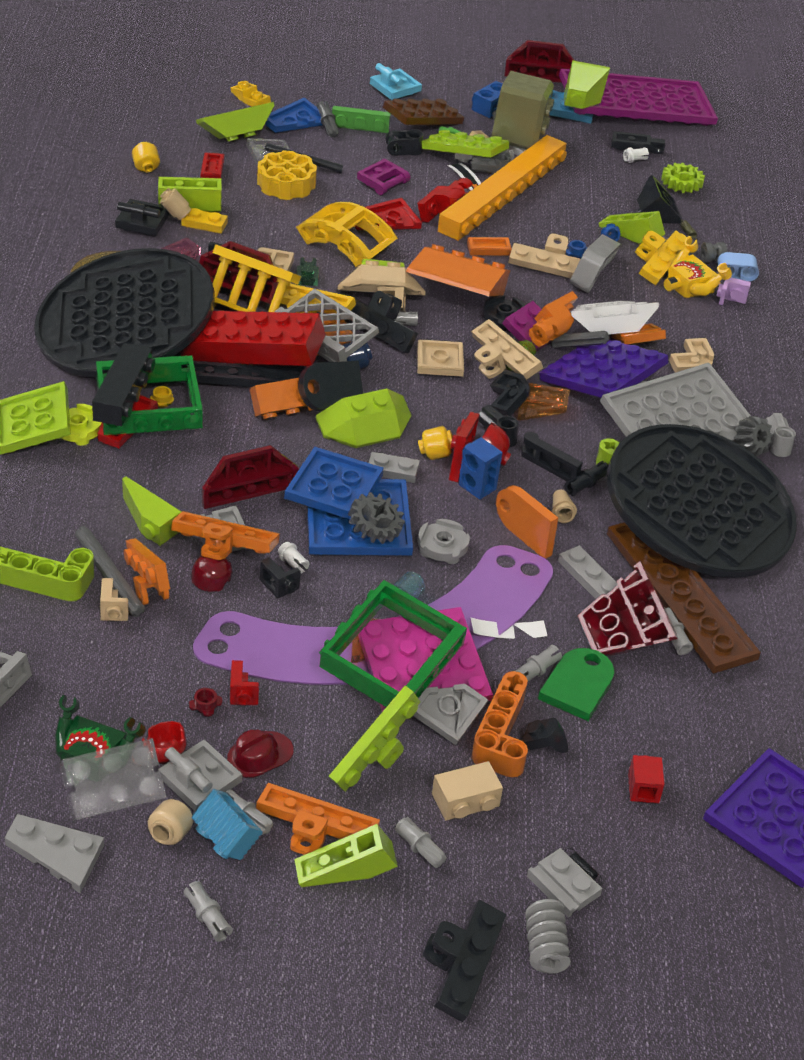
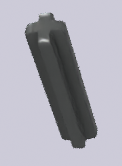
M607 331L562 334L550 342L553 348L606 344L610 337Z

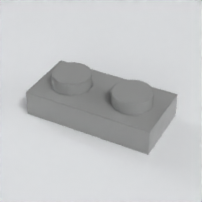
M371 453L369 463L384 468L382 478L406 479V482L415 483L420 460L384 453Z

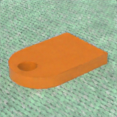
M511 485L501 490L496 498V507L505 527L538 555L545 559L552 556L558 517L518 486Z

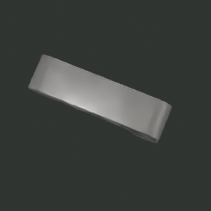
M602 234L586 249L569 283L589 293L600 272L613 260L621 244Z

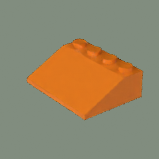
M432 244V247H424L406 271L486 296L504 295L510 270L504 269L505 264L494 261L492 265L484 263V258L472 256V259L464 257V252L452 250V253L444 251L445 247Z

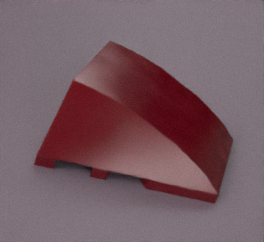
M640 561L634 565L635 570L625 579L621 577L616 581L617 586L608 594H601L578 615L591 648L605 656L623 654L653 644L678 639L662 601Z

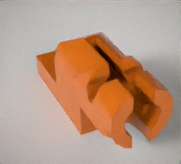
M573 291L545 305L534 318L537 323L529 329V336L536 346H543L570 329L574 322L570 311L574 308L572 304L578 298Z

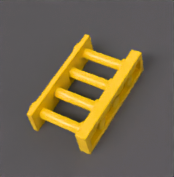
M216 244L212 252L220 256V264L213 281L215 307L219 303L238 311L256 312L266 281L273 275L278 277L277 282L279 283L268 312H274L280 307L286 287L291 282L299 284L301 276ZM232 261H236L239 263L238 267L240 269L229 300L225 301L218 298V294L229 264H232ZM254 268L258 270L257 274L259 277L248 308H244L236 304L248 271L251 272V269Z

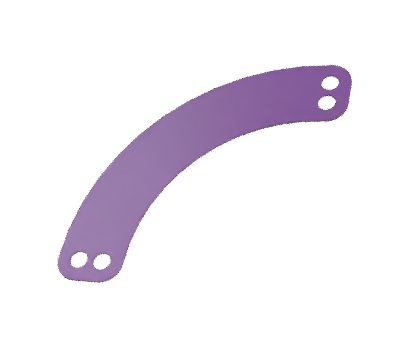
M507 545L494 546L485 552L475 569L459 585L446 595L428 604V606L435 610L461 607L476 650L496 639V637L475 634L471 618L497 622L498 634L501 635L518 622L540 598L553 576V568L548 560L537 554ZM501 556H509L514 559L515 565L510 568H504L498 565L496 560ZM525 564H533L539 568V573L535 576H528L521 571V567ZM225 611L212 616L193 643V652L201 662L231 671L232 660L243 661V672H248V676L310 685L347 684L319 667L321 657L319 652L324 647V642L327 639L330 641L334 637L338 627L289 625L263 620L235 611ZM225 623H235L240 627V631L234 636H226L221 633L220 627ZM357 635L340 656L370 674ZM220 640L228 645V649L222 654H214L208 650V645L212 641Z

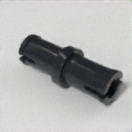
M600 461L590 469H583L580 471V475L565 483L566 492L569 495L571 494V496H575L583 489L593 487L596 481L607 476L608 464Z

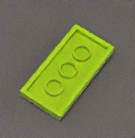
M441 130L438 134L430 135L429 138L423 140L422 149L491 158L509 149V140H502V137L499 136L485 138V135L482 134L468 136L466 132L452 134L449 130Z

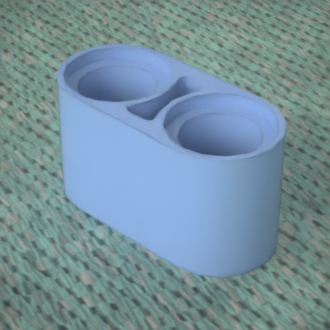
M725 252L717 259L718 266L721 263H726L727 267H730L732 271L731 278L753 281L759 275L757 259L751 254Z

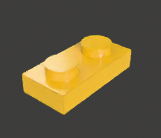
M191 208L190 212L181 219V226L222 234L228 223L227 215L202 211L197 208Z

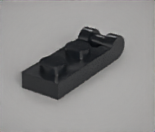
M534 432L525 433L523 440L525 445L522 447L521 452L523 458L565 481H570L580 475L583 462L539 439L538 434Z

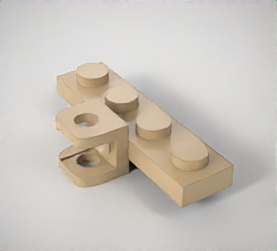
M552 233L547 238L545 250L514 243L508 263L571 278L580 259L565 255L568 245V238L566 236ZM555 240H558V241H560L561 243H560V244H556L554 241H555Z
M488 319L471 331L473 338L483 345L474 355L481 362L479 366L480 372L487 378H494L507 369L506 365L515 373L523 375L526 380L543 369L542 362L491 320ZM489 367H494L493 370H487Z

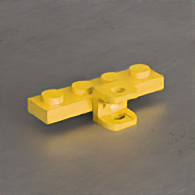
M675 230L666 240L656 232L648 231L642 239L643 242L635 250V253L647 262L638 274L654 285H657L668 272L670 265L680 251H684L686 248L684 240L687 237Z
M290 283L286 287L281 304H285L289 308L314 288ZM318 290L350 311L356 305L355 297ZM314 298L308 304H318L321 301ZM334 309L324 310V313L332 314L337 313V311ZM321 310L308 311V313H321Z

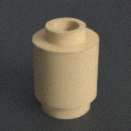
M170 188L166 189L160 196L162 198L160 201L162 206L178 220L184 218L191 210L188 206L189 203L175 188L172 190Z

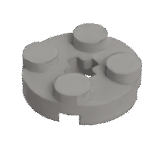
M437 519L435 524L428 525L429 522L425 523L420 528L418 535L420 555L438 561H445L448 564L458 563L459 558L464 556L469 548L470 536L463 531L464 527L458 522L448 519Z

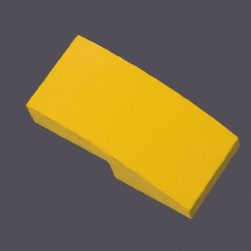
M240 81L237 85L230 87L231 92L239 100L251 107L271 102L269 95L262 94V92L257 90V85L251 84L248 81Z

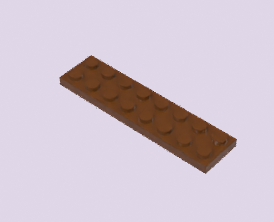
M625 522L608 527L607 535L631 567L635 570L634 565L639 561L642 563L663 606L671 608L678 622L684 625V632L693 644V648L713 674L759 660L761 654L759 649L696 571L676 564L651 549L629 529Z

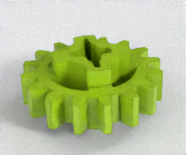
M674 163L673 166L668 164L667 167H664L661 177L663 185H668L667 188H672L676 192L681 190L682 193H685V191L692 193L693 190L699 191V188L703 187L705 179L703 171H698V167H694L691 164L685 165L684 163Z

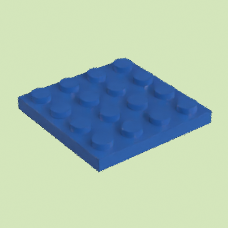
M380 479L372 493L374 497H377L379 493L382 494V499L384 500L391 498L390 503L392 505L398 504L397 511L404 513L402 519L405 520L399 536L395 537L392 542L386 539L385 543L381 544L379 539H376L372 543L369 536L364 539L361 538V531L354 532L356 525L349 524L350 519L307 506L309 554L412 555L413 542L406 479Z

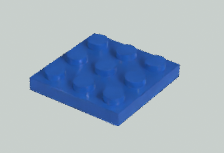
M314 446L286 488L284 499L350 519L351 517L348 516V512L354 499H358L361 494L367 497L369 492L373 493L383 476L384 468Z

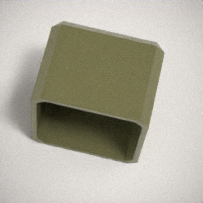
M510 71L500 90L491 137H502V140H509L510 146L528 149L545 135L551 118L549 115L554 105V99H552L554 84L552 81Z

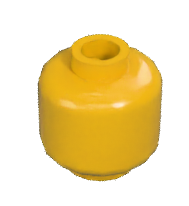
M140 142L133 148L132 157L135 168L138 171L152 172L159 166L160 158L157 147L154 144Z
M444 426L424 430L422 440H418L421 454H426L430 460L450 456L452 453L451 441L453 437L451 430H447Z

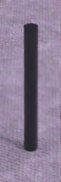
M266 143L265 151L272 153L293 151ZM294 151V152L297 153V154L306 155V154H303V153ZM307 155L316 166L342 173L344 165Z

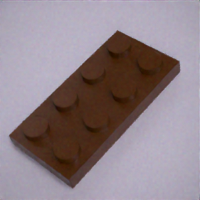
M443 99L385 100L383 108L405 125L463 124L464 117L458 113V110L447 105V102Z

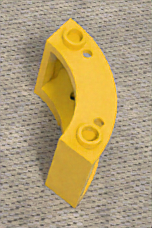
M350 202L331 203L296 226L307 245L315 242L334 243L352 261L355 267L362 264V259L373 258L398 239L392 228L378 215L363 206ZM354 226H358L371 234L379 244L369 250L349 230Z

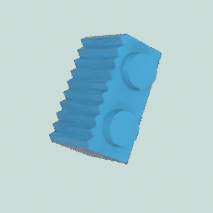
M213 789L192 815V819L198 824L196 827L197 832L206 839H211L215 843L213 847L215 852L225 859L229 857L238 860L243 859L247 851L251 849V846L263 834V831L226 792Z

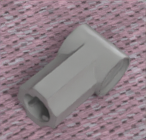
M773 413L770 417L766 418L767 424L772 425L770 433L774 434L770 439L773 443L770 446V452L778 457H788L792 451L796 432L789 427L787 419L782 416V413Z

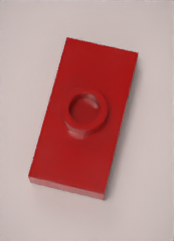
M205 152L200 178L221 179L225 154Z

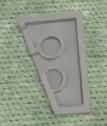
M17 814L5 836V845L32 863L38 862L49 869L51 875L57 879L63 878L72 884L74 890L81 894L104 847V837Z

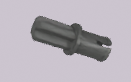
M327 101L319 102L316 107L321 116L320 121L325 126L327 134L330 137H334L339 133L335 123V115L331 112Z

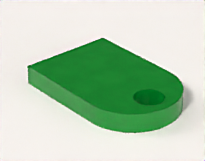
M589 648L573 649L561 658L540 690L538 699L589 722L612 684L614 676L613 664L607 656L599 651ZM586 661H593L598 665H589Z

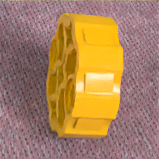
M294 151L271 152L264 155L261 161H258L257 185L268 196H275L283 200L304 198L310 195V191L316 187L317 166L313 164L312 159L307 155L297 154Z

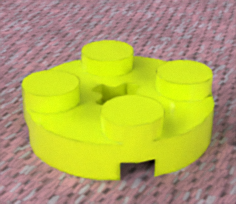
M76 404L77 408L69 409L71 435L64 436L61 439L75 442L80 446L87 445L91 439L98 436L102 423L93 421L91 405Z

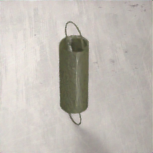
M684 220L681 223V227L688 236L696 239V231Z

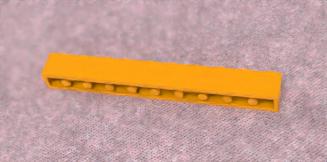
M549 135L544 136L440 213L438 232L457 241L468 235L470 231L478 227L487 218H490L496 211L502 209L504 205L512 201L520 193H523L525 189L533 185L534 182L542 178L547 172L553 170L559 163L563 162L567 155L565 151L567 143Z

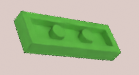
M333 106L332 108L336 126L339 128L382 133L389 132V112Z

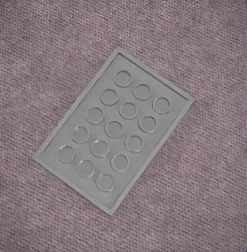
M710 363L607 393L600 399L601 404L626 437L645 427L677 424L708 430L737 443L738 441L733 438L737 435L735 428L739 426L740 420L751 416Z

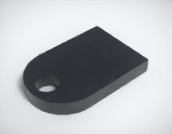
M359 361L319 362L307 366L301 372L298 381L299 393L304 403L315 411H323L342 398L363 394ZM308 382L313 384L314 393L309 391Z

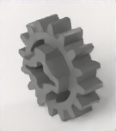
M369 492L367 497L361 494L358 499H354L348 512V516L351 517L349 524L356 525L354 532L361 531V538L364 539L369 536L372 543L379 539L381 544H384L386 539L392 542L395 537L399 536L405 520L402 519L404 513L397 511L398 504L392 505L390 503L391 498L384 500L382 499V494L379 493L377 497H374L372 492Z

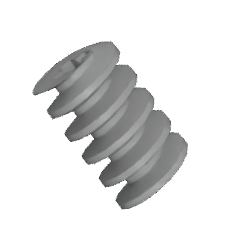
M555 899L536 901L525 912L530 964L535 970L549 974L562 972L571 963L568 957L570 951L567 946V928L564 924L566 921L563 913L565 909L563 903Z

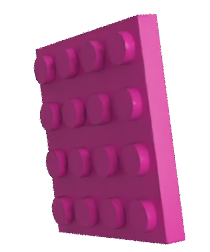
M461 607L437 610L466 627L467 631L464 645L429 687L441 689L450 688L457 684H466L487 698L488 701H491L493 693ZM402 616L370 621L358 634L370 674L399 692L408 684L443 641ZM380 704L381 710L383 712L386 707Z

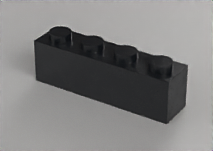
M127 343L123 344L92 400L93 421L122 426L125 419L131 416L133 404L138 402L142 387H146L148 375L153 373L155 368L152 348Z

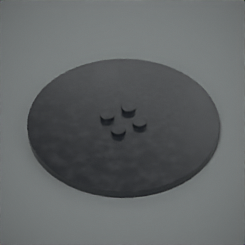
M142 248L109 254L74 270L48 293L36 315L34 324L36 340L42 353L52 364L69 373L87 377H97L96 361L115 360L124 343L152 348V358L173 357L194 341L209 322L215 305L214 287L208 272L200 263L176 251ZM109 369L102 370V373H108Z
M653 425L639 429L625 437L619 443L610 459L607 469V485L611 500L618 514L640 540L676 564L712 576L748 577L766 572L776 566L786 556L794 542L797 528L796 514L786 489L777 476L759 458L728 438L708 430L687 425Z

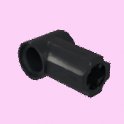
M491 405L484 406L478 413L480 414L478 421L486 428H488L491 422L499 426L508 435L510 447L515 446L518 437V420L512 416L502 415Z

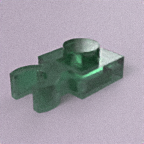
M301 257L300 265H297V275L301 276L299 284L296 285L318 286L319 267H316V258H313L312 262H306L305 258Z

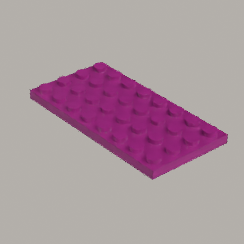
M560 69L559 77L564 89L566 88L570 69ZM613 73L608 74L601 103L584 109L572 107L573 111L580 115H609L615 118L630 117L631 119L642 118L650 121L665 120L670 123L674 121L685 124L699 123L704 126L709 124L716 125L718 120L698 81Z

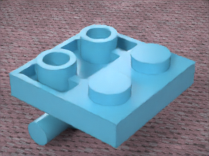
M381 63L375 66L376 70L381 74L370 77V84L391 100L413 95L422 89V84L402 69L392 70Z

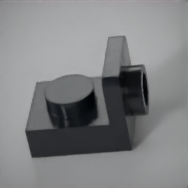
M270 557L261 560L260 581L277 599L299 589L301 571L297 567L284 572L283 568L277 565Z

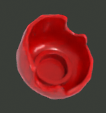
M175 721L161 722L151 726L148 729L147 740L145 741L144 738L141 740L144 756L150 761L158 763L170 762L165 757V752L169 748L174 747L182 754L187 746L184 727L181 723Z

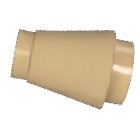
M557 490L553 494L552 513L558 517V521L561 523L572 521L577 513V508L566 491Z

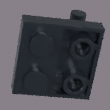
M129 199L127 203L118 202L117 210H120L121 213L115 220V227L125 231L156 236L170 213L162 205Z

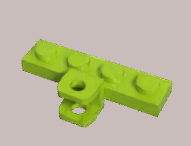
M407 686L401 689L331 772L329 777L343 791L346 792L349 787L354 786L359 781L362 771L368 764L377 761L381 766L388 769L403 753L404 747L395 737L399 732V727L406 719L411 718L416 713L420 700Z

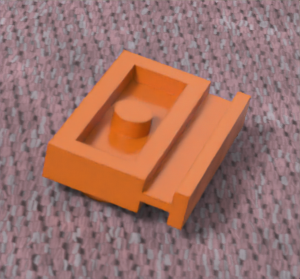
M650 323L644 324L639 332L611 334V338L624 344L666 339V330H661L660 327Z

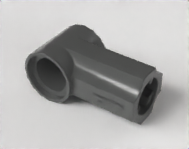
M501 152L491 158L472 155L471 171L492 173L493 175L511 162V155L506 152Z

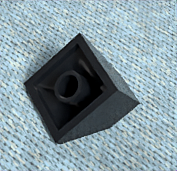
M651 175L637 199L640 207L638 212L659 211L662 223H682L683 219L675 199Z

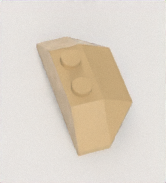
M366 260L365 264H360L338 284V290L377 292L378 286L404 287L408 295L425 296V290L410 273L406 272L407 269L405 267H400L399 262H387V266H381L379 261Z

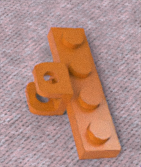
M184 511L172 520L171 529L172 531L181 532L184 536L205 538V544L201 548V556L216 560L226 558L232 552V547H245L262 554L270 553L279 543L280 535L279 533Z
M136 538L125 540L127 549H124L125 561L127 565H130L134 571L140 574L133 577L136 595L143 605L149 604L147 588L151 587L157 589L158 595L163 600L169 599L170 585L166 563Z
M271 783L266 785L256 804V809L260 812L293 823L292 831L294 834L291 838L290 849L303 855L321 848L325 842L326 834L343 839L370 826L380 824V819ZM307 841L311 843V845L305 847L302 846L300 843Z

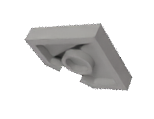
M457 684L450 688L441 689L429 687L418 698L420 703L413 716L454 745H457L484 708L488 699L466 684Z

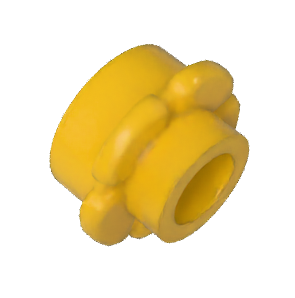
M166 386L154 388L153 395L150 397V399L158 401V407L160 408L167 407L174 401L171 389Z

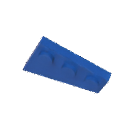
M306 98L271 112L265 122V125L275 133L321 126L323 124L320 121L321 116L317 107Z

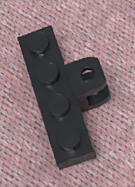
M377 291L373 295L369 305L355 298L356 305L351 311L378 327L379 333L376 337L405 353H409L418 333L396 321L402 306V300L382 291Z
M479 899L473 907L465 930L447 921H442L438 925L436 933L431 934L423 951V956L427 961L444 971L448 970L434 1007L461 1022L468 1017L507 914ZM443 934H450L452 936V939L444 936ZM433 946L443 954H437L434 951Z

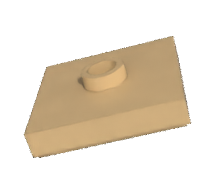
M418 340V374L463 377V343Z

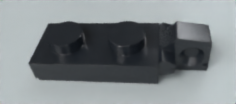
M614 131L611 147L619 150L629 147L633 149L647 148L648 151L654 154L664 153L665 139L651 138V135Z

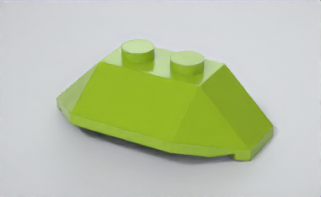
M274 102L196 120V123L218 139L226 138L227 141L238 139L240 134H244V137L256 135L255 131L263 128L274 108Z
M386 388L342 398L317 414L315 418L323 438L333 439L353 448H360L399 439L412 415L404 396Z

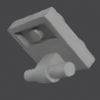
M202 740L182 754L174 747L169 748L165 752V757L170 762L158 769V777L194 811L199 808L213 789L226 792L242 782V773L205 740Z

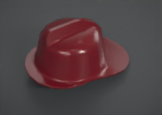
M258 729L248 730L241 734L235 745L231 747L227 755V761L242 773V777H257L288 762L293 755L294 746L291 740L281 733Z

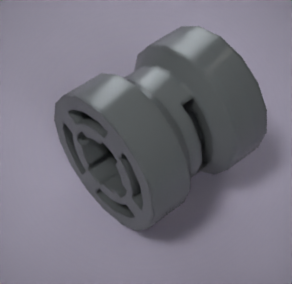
M703 242L700 249L702 262H717L718 257L727 252L726 243L717 242L712 244L711 242Z

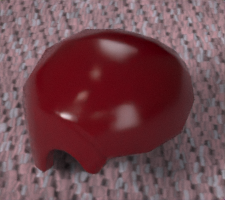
M200 556L193 564L192 583L199 589L208 592L221 591L225 583L231 581L233 574L232 564L226 558L216 560Z

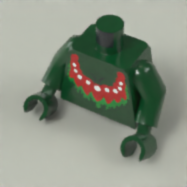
M61 696L59 706L64 712L63 717H59L55 745L56 754L61 758V768L65 771L62 776L64 781L72 786H77L82 778L99 782L107 774L109 775L124 768L136 745L134 742L135 738H140L145 734L144 724L140 722L136 730L132 731L135 719L130 717L124 723V730L127 732L125 733L78 715L72 719V714L76 713L80 707L79 701L74 697L73 705L66 708L67 696Z

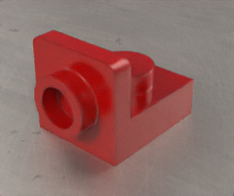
M232 660L230 705H258L259 683L248 682V672H243V661Z

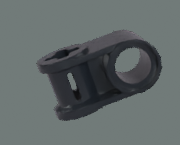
M393 130L386 135L387 150L393 156H416L423 152V132L420 130Z

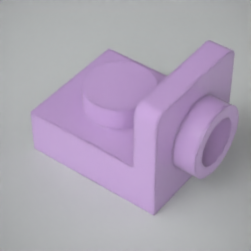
M730 278L724 281V285L719 284L716 295L720 297L719 305H723L724 299L745 304L751 282Z

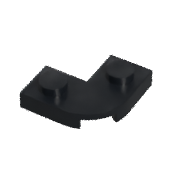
M504 370L490 385L494 392L501 394L491 406L504 416H511L515 413L530 394V385L526 378L521 374Z

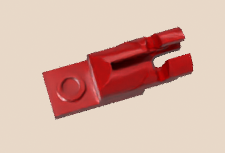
M461 178L455 180L449 186H437L417 203L421 222H429L438 213H442L465 196L467 192L464 189L473 185L472 181L468 178Z

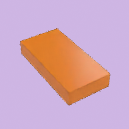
M469 237L467 240L470 255L510 256L512 250L508 237Z

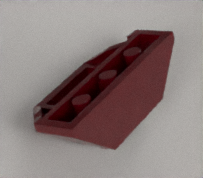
M527 40L507 57L504 76H508L510 71L562 83L559 77L560 69H570L572 60H575L564 44Z
M233 241L221 245V247L273 265L269 254ZM213 250L201 255L199 263L206 269L213 283L220 264V256L212 253ZM232 261V264H229L221 286L233 289L240 269L238 262ZM252 268L251 272L248 271L241 290L242 294L252 296L259 277L257 269ZM271 275L270 279H267L260 298L261 301L271 304L279 283L277 282L278 277Z
M271 445L223 456L202 487V507L208 509L286 490L298 472L299 467Z

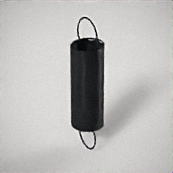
M576 851L571 854L570 857L593 880L598 877V872Z

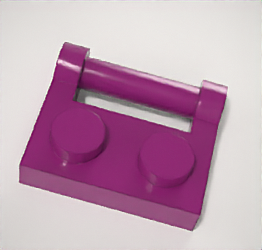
M383 159L357 172V179L367 186L374 188L378 195H383L388 189L400 183L404 184L411 179L408 171L387 159ZM393 176H396V177H394V178H392V179H390V180H388V181H386V182H383V181H385V180H387V179H389V178H391V177H393Z

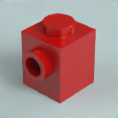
M633 755L628 772L630 801L660 802L664 788L662 757Z

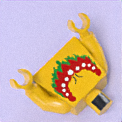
M688 236L684 240L686 248L684 251H680L668 269V278L664 280V287L667 291H677L684 298L707 296L715 292V288L721 284L720 281L722 279H730L732 271L730 267H727L726 263H721L717 267L719 273L717 274L693 254L689 256V253H694L698 250V242L695 240L691 244L692 238Z

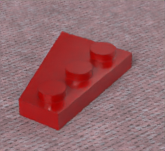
M403 198L365 207L378 215L392 229H421V220ZM355 226L357 230H364L358 226Z

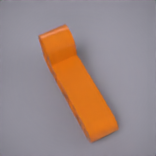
M511 671L503 676L475 734L471 757L475 764L489 761L494 772L507 777H518L524 772L528 752L527 745L523 741L509 736L524 703L528 682L524 674Z

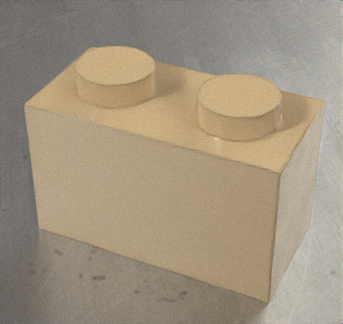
M487 761L434 775L432 795L446 821L454 818H463L480 811H490L495 807H499L503 787L490 762Z

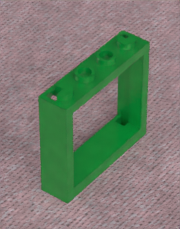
M192 355L153 358L155 359V368L153 373H149L147 383L187 381L191 407L132 411L131 416L125 419L122 426L103 423L104 435L203 428V409ZM114 360L96 361L98 389L107 373L103 374L102 370L110 369ZM189 364L188 368H181V365Z
M383 580L376 589L369 591L362 605L358 604L353 609L350 619L338 626L334 637L330 641L327 639L324 642V647L319 652L321 655L319 667L387 707L399 691L340 656L383 605L443 640L406 685L418 698L426 688H429L464 645L467 628Z

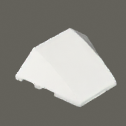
M613 301L583 304L573 309L574 311H571V315L589 332L607 331L608 335L639 332L659 308V302L635 303V301Z

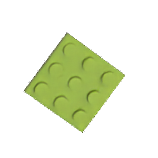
M64 381L0 400V455L71 435L68 388Z

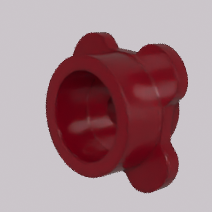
M201 688L195 692L194 700L189 701V708L191 710H198L204 716L209 717L214 714L217 706L222 705L223 699L221 696H217L213 689Z

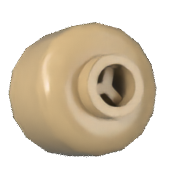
M174 799L165 800L159 804L148 819V829L152 837L157 842L165 845L177 844L184 838L193 824L190 809L181 801Z

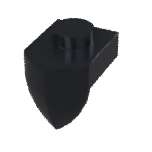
M556 718L536 720L528 724L522 739L527 745L528 751L551 746L559 753L568 752L565 731Z

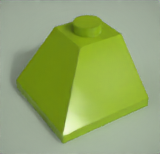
M572 60L564 92V106L584 109L601 103L610 67Z

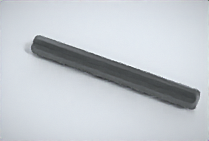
M80 526L75 531V536L84 548L93 552L94 563L105 578H113V589L118 590V597L128 599V612L134 617L140 616V613L145 611L144 605L90 529L86 528V526Z

